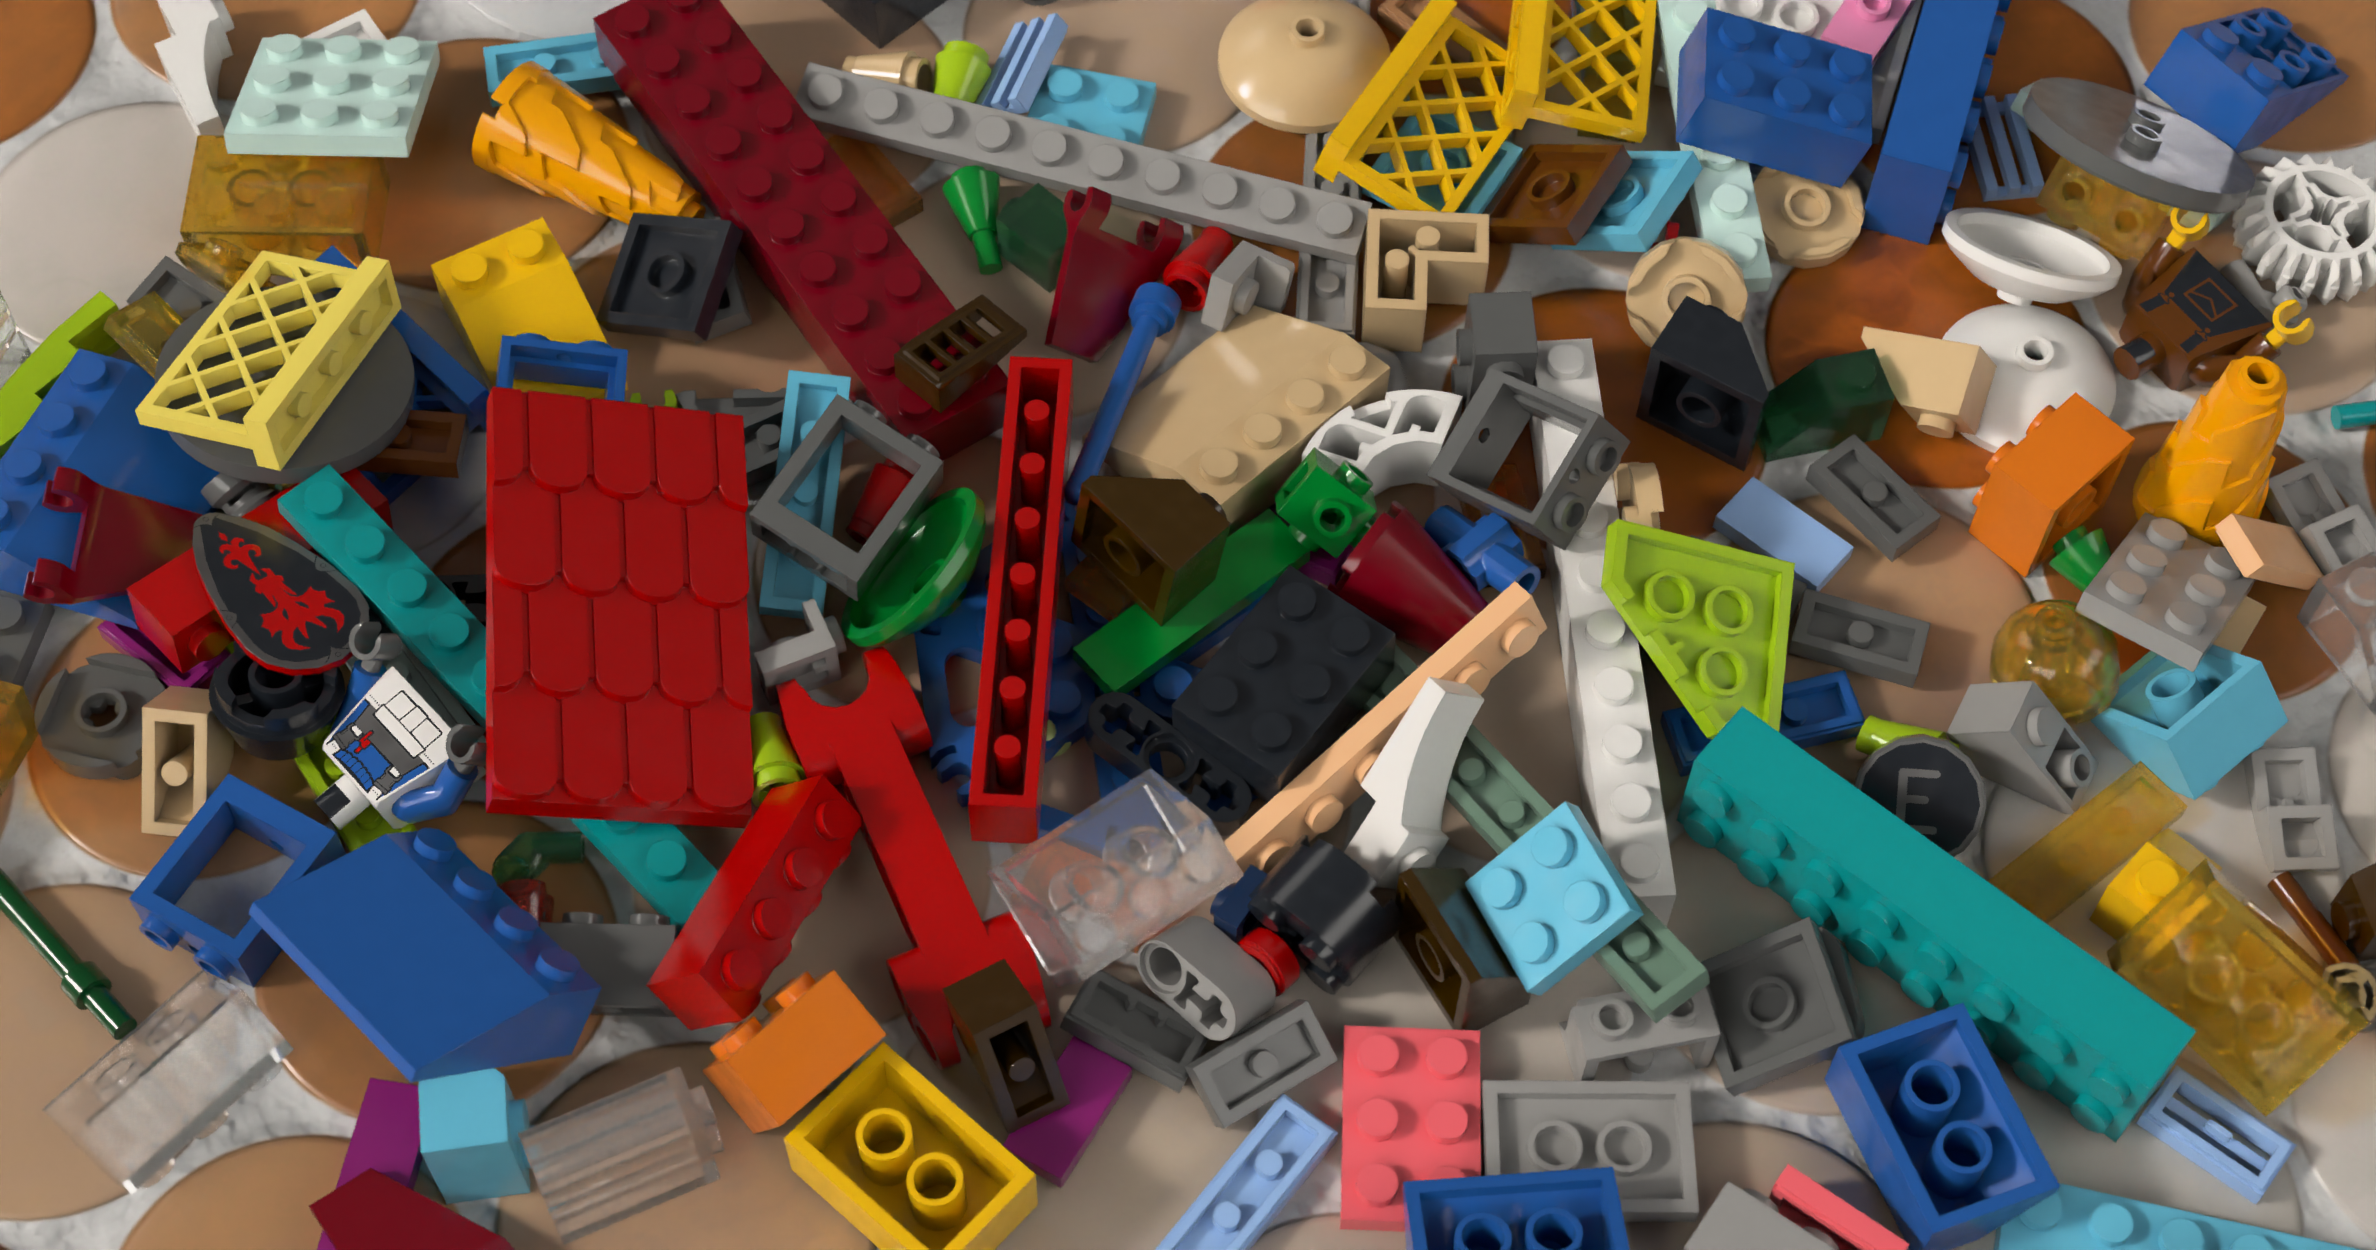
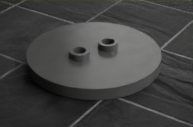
M2046 78L2033 84L2023 104L2022 112L2028 126L2052 150L2086 172L2143 198L2179 209L2219 214L2241 208L2254 187L2255 176L2249 165L2219 138L2190 120L2127 92L2078 79Z
M277 286L262 287L260 290L264 291ZM326 290L313 294L316 303L336 297L338 293ZM224 298L192 314L172 333L159 355L155 371V384ZM304 298L270 308L273 317L305 307L307 304ZM258 312L235 320L229 327V330L232 331L265 319L262 313ZM390 323L281 471L258 466L252 449L176 432H167L187 454L198 462L222 474L242 480L269 484L302 483L328 464L340 475L355 469L381 453L393 442L404 424H406L410 410L413 407L415 395L413 360L402 335ZM314 324L282 334L285 343L305 337ZM272 337L239 348L238 350L241 356L244 357L277 345ZM226 352L205 359L197 370L199 372L232 361L233 357L230 352ZM284 364L251 374L250 376L254 384L273 378ZM239 378L206 389L209 398H213L246 386L243 379ZM197 392L171 401L167 408L177 410L202 400ZM253 405L220 415L218 418L244 424L243 417Z

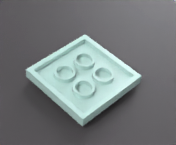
M292 34L262 37L223 133L227 154L409 158L440 64L438 41H417L415 38L407 36L395 37L390 40L358 39L350 35L336 36L331 39L299 38Z

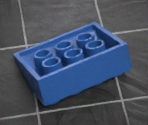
M79 348L0 460L1 590L23 596L27 573L35 571L38 558L54 560L71 568L82 513L58 512L42 506L46 483L48 480H54L57 467L72 468L82 472L96 483L105 487L205 515L217 511L202 496L201 490L220 472L192 458L172 439L167 430L139 424L135 409L155 386V375L135 363ZM128 595L80 602L72 605L51 604L139 630Z
M422 828L419 831L385 834L254 901L248 913L411 1083L572 1055L602 988L580 967V962L574 955L563 950L538 926V922L533 915L518 907L497 886L496 880L489 873L479 869L457 847L456 841L439 829Z

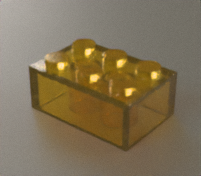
M198 135L180 234L197 275H243L262 250L315 261L332 245L358 268L366 256L379 258L391 180L383 157L227 154L224 135Z
M2206 858L2106 952L2112 971L2196 1030L2188 1045L2265 1117L2370 1023L2358 1000Z

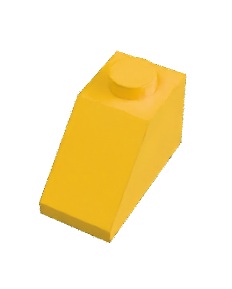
M2167 828L2148 840L2110 882L2089 920L2144 961L2218 876L2222 867L2170 828Z

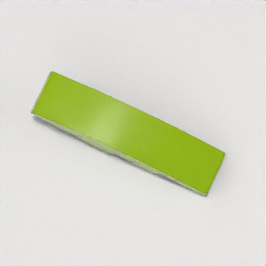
M101 290L57 327L1 388L0 460L79 348L111 356L132 339L117 304Z

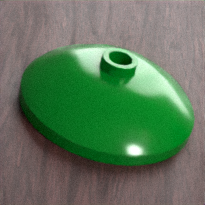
M959 487L937 496L927 504L857 602L851 597L848 598L841 621L843 634L860 647L885 645L921 631L940 616L946 617L960 606L967 594L966 585L977 567L986 529L985 505L976 493L969 488Z

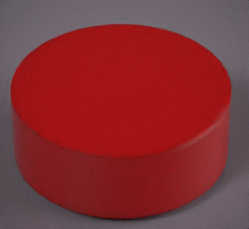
M1254 928L1237 943L1268 971L1275 985L1276 996H1280L1299 979L1300 967L1296 956L1286 942L1274 932L1266 928Z

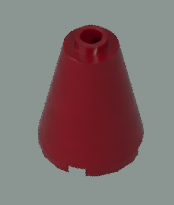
M1396 500L1391 503L1388 513L1384 511L1344 562L1341 567L1344 575L1336 585L1330 583L1327 587L1329 591L1396 633L1397 640L1431 655L1489 605L1410 511Z

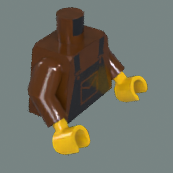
M2173 207L2170 216L2173 230L2167 238L2159 236L2136 266L2122 300V308L2126 317L2120 328L2119 335L2125 344L2117 348L2113 354L2114 363L2121 375L2126 379L2136 380L2152 371L2170 390L2178 392L2195 385L2212 387L2221 377L2231 360L2241 359L2244 356H2262L2273 361L2281 355L2279 347L2284 343L2301 345L2311 339L2315 328L2311 318L2305 319L2295 328L2285 327L2291 318L2300 313L2302 307L2299 301L2287 300L2280 303L2275 308L2273 324H2271L2194 247L2184 253L2181 248L2186 241L2194 242L2202 239L2207 234L2210 227V219L2208 213H2205L2199 224L2195 227L2184 228L2180 225V220L2189 210Z

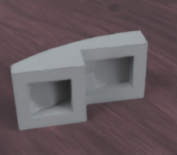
M2317 457L2269 478V489L2265 505L2278 524L2294 528L2328 581L2335 584L2376 565L2375 530L2359 503L2348 508L2344 506Z
M2315 747L2259 748L2243 759L2245 777L2257 835L2270 873H2283L2286 871L2326 872L2340 869L2332 804H2322Z

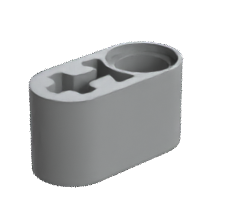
M1200 916L1187 917L1147 941L1139 949L1137 966L1144 983L1189 1024L1209 1039L1221 1041L1229 1038L1270 1011L1275 1003V985L1268 971L1206 918Z

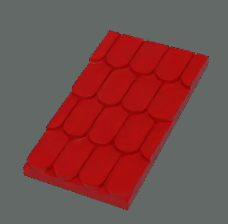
M492 386L487 399L486 813L746 828L752 816L751 798L754 792L750 725V711L753 707L747 611L749 569L745 516L748 508L743 415L717 412L710 414L709 411L658 405L648 407V404L598 398L587 400L581 396L530 390L522 392L521 389Z

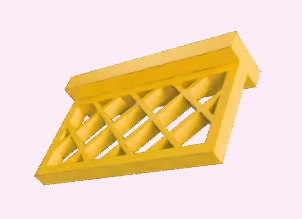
M1430 0L1332 132L1313 171L1332 183L1341 172L1398 210L1439 212L1419 199L1415 186L1439 185L1445 203L1440 212H1456L1514 129L1499 125L1503 95H1500L1494 76H1505L1507 51L1452 16L1451 14L1458 3L1455 0ZM1450 39L1471 52L1474 62L1451 63L1445 45ZM1479 77L1486 96L1463 97L1457 78ZM1442 79L1448 98L1425 100L1419 81ZM1409 96L1411 101H1405V100H1406V98ZM1491 111L1497 130L1475 132L1468 112ZM1453 113L1460 133L1436 134L1430 115ZM1416 116L1422 135L1398 137L1392 118ZM1381 133H1383L1384 138L1378 137ZM1486 146L1484 150L1481 152L1480 147ZM1465 148L1471 168L1448 169L1442 149ZM1427 150L1433 170L1410 172L1404 152ZM1389 153L1395 173L1380 174L1361 160L1366 154ZM1458 183H1460V184L1458 185V187L1456 188V190H1455L1453 184H1458Z
M1513 0L1499 125L1522 130L1527 118L1641 143L1647 131L1657 0H1605L1601 3L1598 0H1576L1585 11L1571 19L1554 2L1555 0ZM1623 5L1639 21V25L1628 31H1625L1610 15L1611 11ZM1595 21L1611 40L1595 47L1579 28ZM1563 37L1581 54L1580 57L1567 64L1550 47L1551 43ZM1620 49L1636 66V70L1623 77L1605 58ZM1588 66H1591L1607 83L1606 86L1593 93L1575 75V73ZM1561 82L1577 102L1567 106L1545 101L1546 89ZM1617 95L1632 111V119L1612 116L1601 103Z

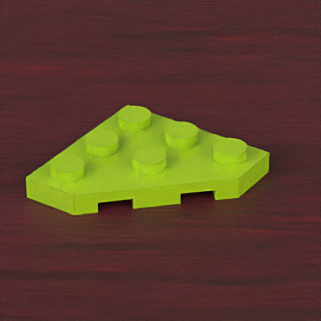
M1617 519L1607 528L1601 588L1706 738L1713 739L1742 706L1779 732L1795 563Z

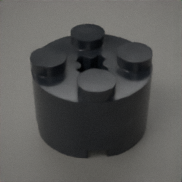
M1302 835L1250 893L1249 897L1252 900L1247 904L1250 912L1259 920L1254 928H1266L1282 938L1294 953L1308 963L1304 968L1307 976L1318 987L1331 995H1335L1342 986H1350L1404 924L1402 913L1392 898L1382 907L1372 896L1371 891L1378 882L1365 869L1344 852L1322 839H1318L1310 848L1308 835Z

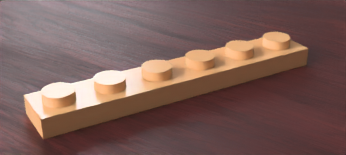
M1514 581L1226 839L1220 846L1241 875L1244 874L1250 864L1268 874L1302 835H1308L1310 842L1319 833L1330 830L1338 823L1343 812L1366 792L1360 786L1428 677L1468 684L1480 695L1487 688L1490 679L1511 660L1526 654L1535 645L1539 635L1547 629L1533 597Z

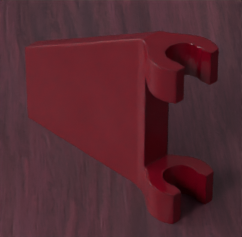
M1093 186L1088 187L1086 194L1074 189L1068 190L1064 200L1063 211L1067 223V238L1044 344L1089 363L1099 362L1129 320L1128 310L1136 290L1144 283L1156 282L1180 247L1184 234L1183 225L1167 218H1161L1159 226L1146 220L1141 221L1136 233V244L1099 229L1110 211L1112 198L1111 194Z
M57 467L54 480H48L46 483L42 506L58 512L82 513L71 568L54 560L38 558L35 571L27 573L22 597L43 604L72 605L80 602L128 595L126 588L193 547L194 524L202 514L111 489L96 483L78 470L68 467Z
M372 1168L364 1171L309 1206L311 1213L335 1250H515L506 1238L495 1234Z

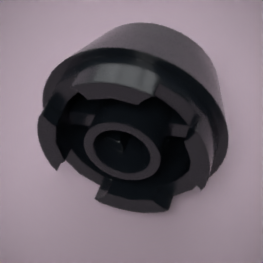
M235 641L233 643L234 652L218 668L215 667L209 686L210 705L218 720L242 749L258 758L275 761L289 760L305 755L315 749L325 738L344 699L345 681L339 666L320 674L288 675L264 668L248 657Z

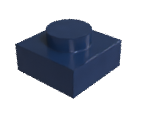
M1252 864L1249 865L1237 883L1228 880L1221 887L1209 911L1214 916V925L1236 944L1251 932L1259 922L1250 912L1247 904L1252 900L1249 897L1250 893L1266 877L1267 873Z

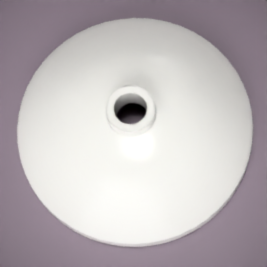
M1960 208L1946 215L1942 227V233L1949 248L1967 269L1979 280L1998 289L1996 294L1999 298L2015 305L2029 306L2032 304V301L2066 303L2099 296L2113 289L2117 285L2122 273L2119 261L2098 244L2070 230L2033 217L1988 208Z
M2012 303L1988 306L1976 310L1957 321L1942 338L1943 340L1979 345L1997 366L1976 435L1959 432L1969 441L1989 452L1995 453L2008 441L2017 445L2027 436V428L2033 419L2046 406L2052 405L2057 409L2075 392L2108 418L2110 417L2116 398V378L2110 359L2095 337L2077 322L2058 312L2035 305L2019 306ZM2027 356L2034 357V358H2036V359H2038V360L2030 359V358L2027 357Z

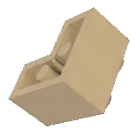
M1368 208L1364 249L1361 342H1369L1388 351L1422 352L1427 303L1467 305L1469 293H1484L1489 265V214Z

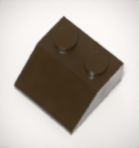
M1091 475L1081 485L1071 541L1162 627L1215 580L1231 523L1227 520L1221 505L1212 496L1203 492L1199 494L1183 479Z
M1410 868L1400 873L1398 878L1395 904L1402 913L1404 924L1393 937L1452 1029L1479 1030L1527 1005L1531 993L1525 990L1464 884L1470 879L1465 869Z

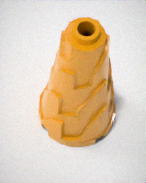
M534 61L522 63L512 70L490 98L502 104L495 118L482 112L472 142V158L476 166L491 174L499 175L539 195L551 198L557 197L599 217L609 216L629 225L633 213L704 218L706 207L700 204V192L685 183L674 169L638 144L639 138L593 108L595 105L593 101L554 76L550 70Z
M2244 356L2241 359L2231 360L2221 377L2212 385L2207 395L2200 394L2185 420L2181 421L2178 419L2159 451L2145 462L2134 483L2133 507L2138 520L2145 512L2157 518H2167L2180 524L2188 534L2214 547L2226 548L2216 533L2217 529L2215 526L2232 513L2255 519L2260 518L2268 494L2269 476L2276 460L2272 452L2285 420L2284 404L2288 391L2286 375L2276 363L2262 356Z

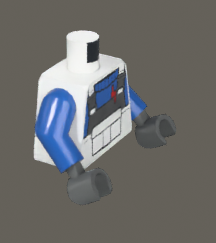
M360 622L350 632L349 647L352 654L359 660L355 661L343 702L333 723L330 735L325 739L322 747L324 752L344 775L318 796L314 802L340 830L370 804L393 829L403 828L407 824L452 815L458 810L472 784L486 774L484 768L486 767V743L478 742L479 738L484 734V727L458 724L451 729L393 666L389 670L386 669L382 662L398 657L402 651L403 644L395 633H382L378 636L381 631L380 622Z

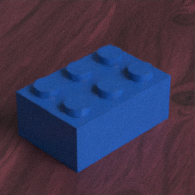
M1707 7L1679 52L1676 142L1841 188L1872 146V55Z

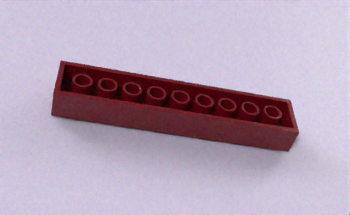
M628 0L594 17L593 22L599 54L605 67H608L612 72L616 83L695 190L701 193V198L715 217L732 221L744 232L738 248L830 373L837 376L851 377L849 398L853 404L856 400L870 404L883 414L887 420V426L904 437H907L908 434L922 437L937 449L940 454L939 459L942 461L1003 428L1008 377L998 364L993 366L941 414L895 377L894 354L910 340L955 312L956 309L721 1ZM967 331L961 336L976 349L983 345ZM951 345L946 349L958 360L964 357L963 354ZM937 359L930 363L940 372L947 368Z

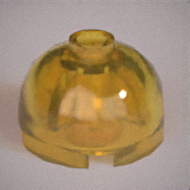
M2043 599L2028 603L2013 612L2003 622L1993 637L1989 664V678L1991 682L2035 681L2064 719L2076 716L2075 724L2090 721L2110 706L2119 691L2120 652L2114 634L2110 629L2075 612L2077 602L2068 599Z

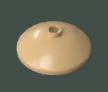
M1257 0L1241 10L1227 25L1219 44L1218 71L1222 86L1232 102L1257 122L1291 133H1324L1335 130L1391 53L1387 39L1378 24L1361 8L1346 0Z

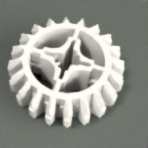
M2306 153L2296 164L2290 159L2283 157L2278 164H2275L2274 168L2264 166L2262 171L2256 175L2254 187L2245 204L2235 210L2233 214L2234 221L2232 227L2235 228L2233 246L2242 249V259L2246 261L2248 266H2257V281L2271 279L2276 283V293L2282 286L2290 285V287L2296 286L2306 298L2310 294L2316 295L2324 306L2334 299L2335 295L2348 302L2352 296L2357 294L2358 290L2367 292L2376 283V192L2373 191L2374 177L2358 178L2355 176L2354 164L2346 169L2335 167L2331 155L2321 164H2316ZM2278 210L2284 216L2283 222L2279 223L2274 214ZM2351 235L2356 243V248L2353 249L2347 241Z

